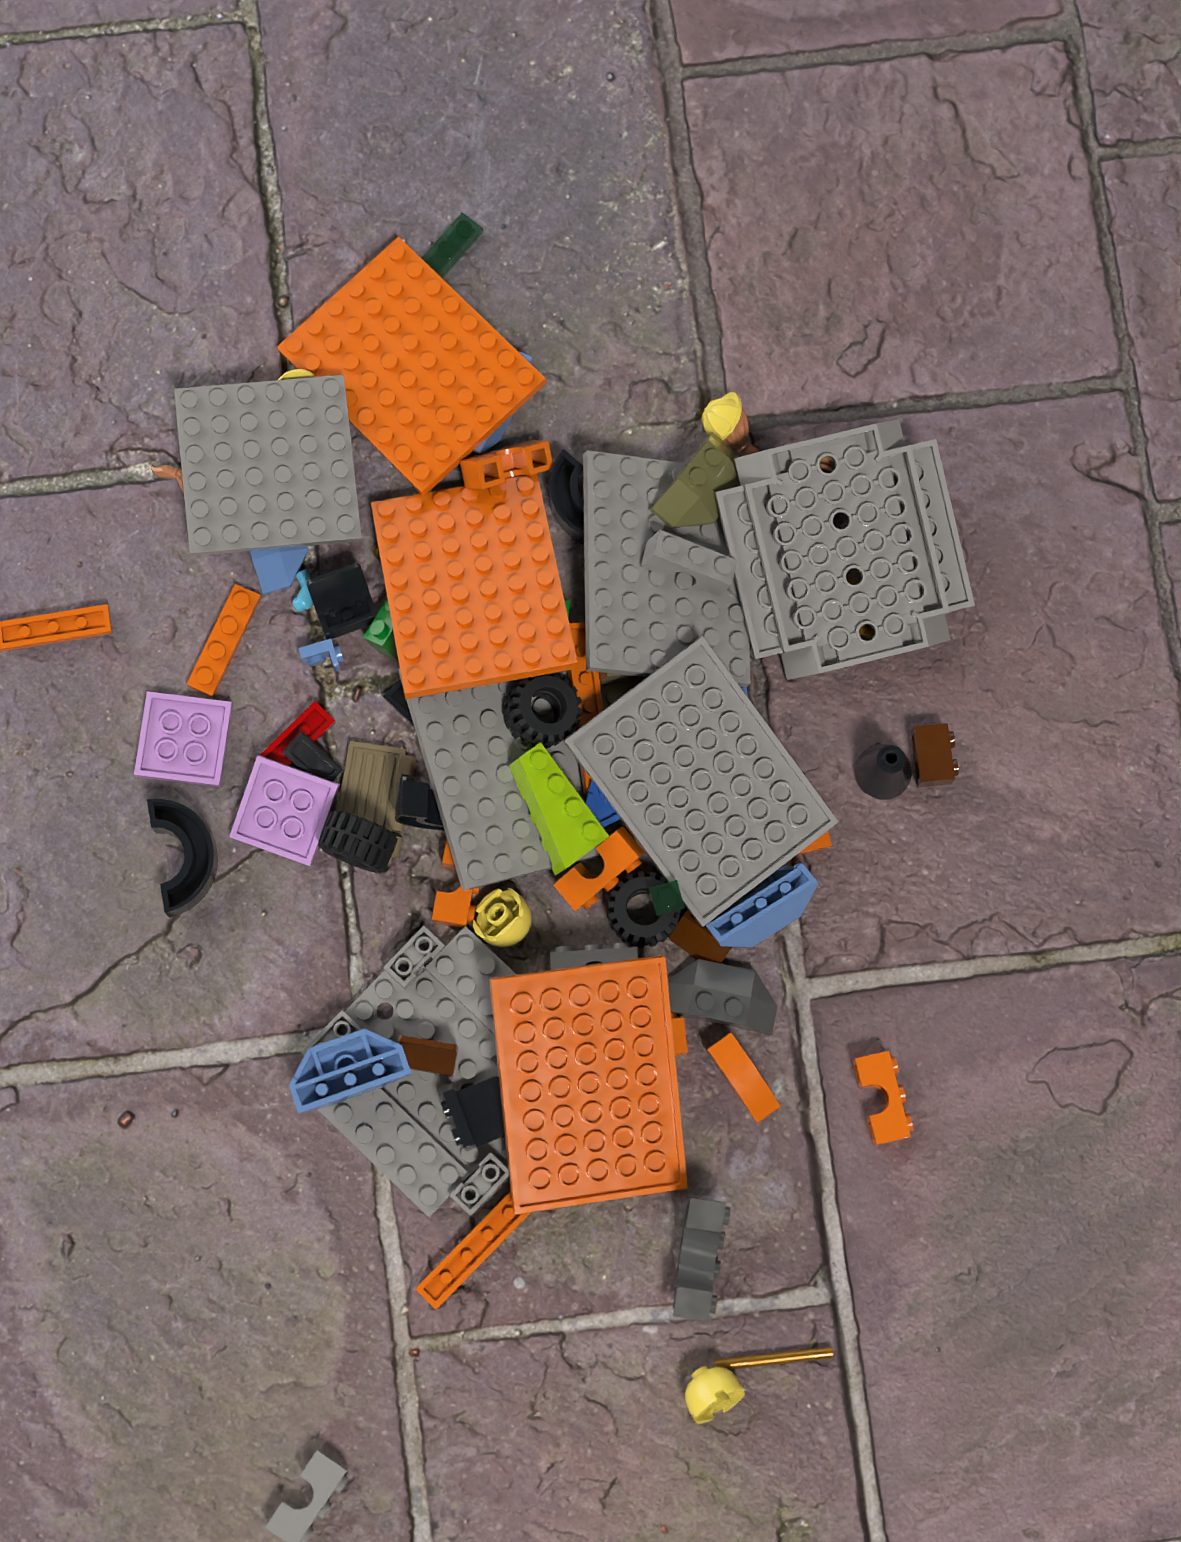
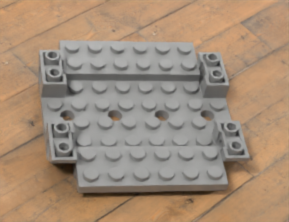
M899 419L735 458L734 462L740 486L715 492L729 556L738 560L734 577L754 659H759L780 653L786 680L820 674L949 641L951 639L945 613L975 606L937 440L934 439L905 446ZM823 457H830L834 461L835 467L831 473H824L820 469L819 464ZM843 513L846 515L848 524L844 529H838L834 526L833 517L835 514ZM851 568L857 569L861 574V580L856 585H851L846 580V573ZM864 624H869L874 629V635L868 641L863 640L859 635V629Z
M423 926L383 967L384 971L345 1012L341 1010L301 1053L305 1056L308 1048L362 1029H367L398 1044L399 1035L457 1045L458 1054L453 1077L411 1070L412 1074L385 1087L317 1110L429 1218L449 1197L472 1216L509 1178L506 1139L502 1137L466 1152L463 1144L456 1145L451 1129L456 1128L452 1117L446 1119L440 1102L445 1100L443 1092L453 1088L457 1092L466 1084L474 1085L495 1076L499 1077L489 978L517 974L466 926L446 947ZM382 1004H389L394 1009L393 1016L388 1020H382L377 1016V1010Z

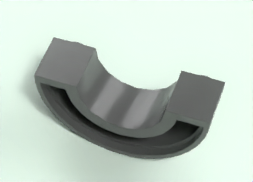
M689 1198L676 1273L673 1302L674 1317L709 1322L710 1313L715 1314L718 1296L713 1295V1279L719 1278L721 1261L716 1260L717 1249H723L725 1232L722 1231V1227L729 1224L731 1207H726V1202Z

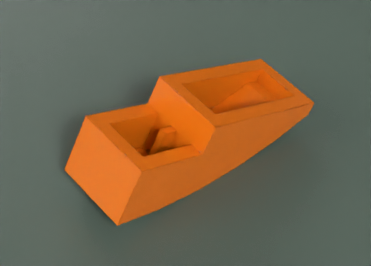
M729 1033L707 1049L706 1052L723 1074V1078L756 1123H759L781 1107L732 1033Z

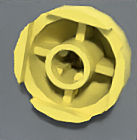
M507 888L508 890L506 891L500 889L492 891L483 898L475 910L479 913L477 920L473 919L475 933L493 946L509 947L517 944L525 937L531 926L532 914L528 903L511 888Z
M703 1366L691 1375L693 1379L686 1388L685 1403L695 1422L702 1424L715 1418L712 1413H716L721 1409L725 1413L735 1406L744 1397V1391L746 1390L730 1370L722 1367L708 1369L706 1366Z

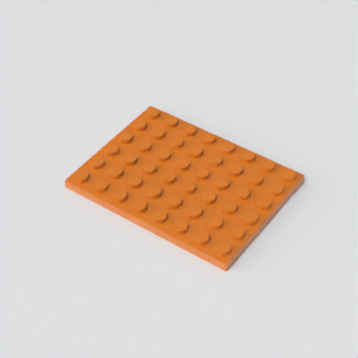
M399 236L276 347L296 369L310 371L316 377L344 375L349 422L423 496L460 464V460L465 459L547 384L546 378Z
M537 473L506 478V483L482 490L461 486L428 492L425 496L415 494L371 502L405 699L578 669Z
M665 956L489 978L514 1214L687 1189Z

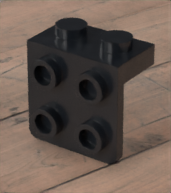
M358 563L317 576L306 583L326 640L370 626L378 614L361 565Z
M498 1076L455 1092L454 1088L443 1092L445 1100L440 1103L446 1119L453 1118L456 1128L451 1129L457 1146L463 1144L467 1152L505 1136L500 1080Z

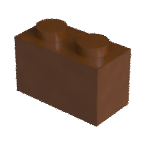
M948 723L914 726L910 734L917 788L952 784L955 776L959 774L957 759H952L951 748H955L954 732L949 731Z

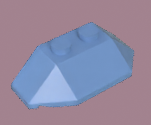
M308 546L250 551L263 595L291 587L309 551Z
M802 863L795 864L794 866H781L707 923L706 928L720 946L754 947L801 917L818 886V882Z
M362 1029L308 1048L289 1084V1088L298 1114L329 1107L377 1090L412 1073L402 1045L367 1029Z

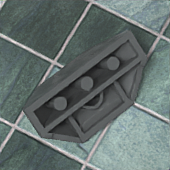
M698 959L668 980L671 1014L676 1013L677 1016L772 1035L777 1005L756 971Z

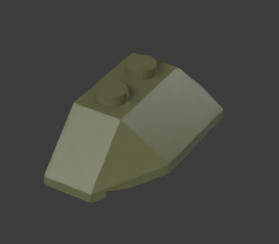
M711 432L650 511L671 529L713 524L720 516L715 492L740 486L733 449Z

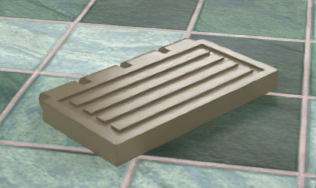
M350 741L337 811L360 816L385 827L392 833H404L405 825L395 821L396 783L400 781L402 776H414L417 757L406 755V749ZM396 836L398 841L392 853V858H400L402 837Z

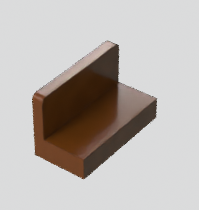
M689 910L685 912L669 936L671 942L697 960L701 959L721 964L732 949V947L720 946L706 928V925L702 927Z
M399 1035L398 1042L403 1047L410 1070L450 1077L454 1076L458 1054L457 1045Z

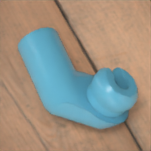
M308 569L296 574L301 590L297 597L293 599L292 604L294 609L299 612L309 609L313 605L306 585L307 581L312 579Z

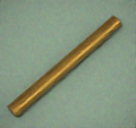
M832 1346L714 1359V1366L733 1370L833 1358Z

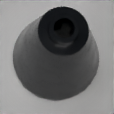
M875 744L868 747L861 753L855 766V778L860 789L865 794L867 793L878 800H889L901 795L908 787L912 777V767L908 757L899 747L891 744Z

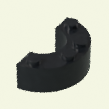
M563 449L555 460L550 475V505L560 527L574 540L584 544V500L579 492V485L583 480V465Z
M400 777V781L396 783L395 821L411 827L445 831L434 792L430 789L429 783L418 782L417 777Z
M147 799L150 824L156 834H169L178 838L184 848V863L179 873L170 881L160 884L164 913L170 918L192 909L206 896L217 873V848L209 829L191 809L171 800Z

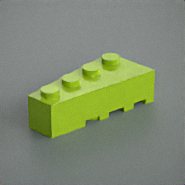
M541 742L509 765L522 799L526 801L531 814L529 816L532 823L536 825L542 838L541 844L543 849L550 857L554 875L568 868L609 837Z

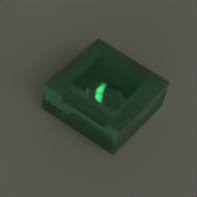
M677 880L648 888L656 916L685 908Z

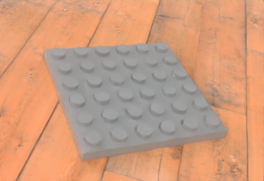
M344 375L174 389L190 556L361 541Z

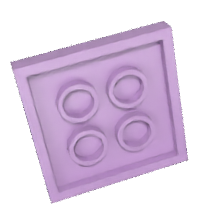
M147 691L134 776L221 787L233 703Z
M258 755L229 837L311 866L340 784Z

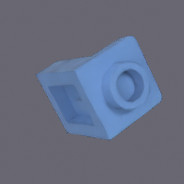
M331 639L298 648L303 665L308 663L310 666L320 665L326 662L325 658L331 657L335 672L341 671L339 663L344 660L340 646H333Z

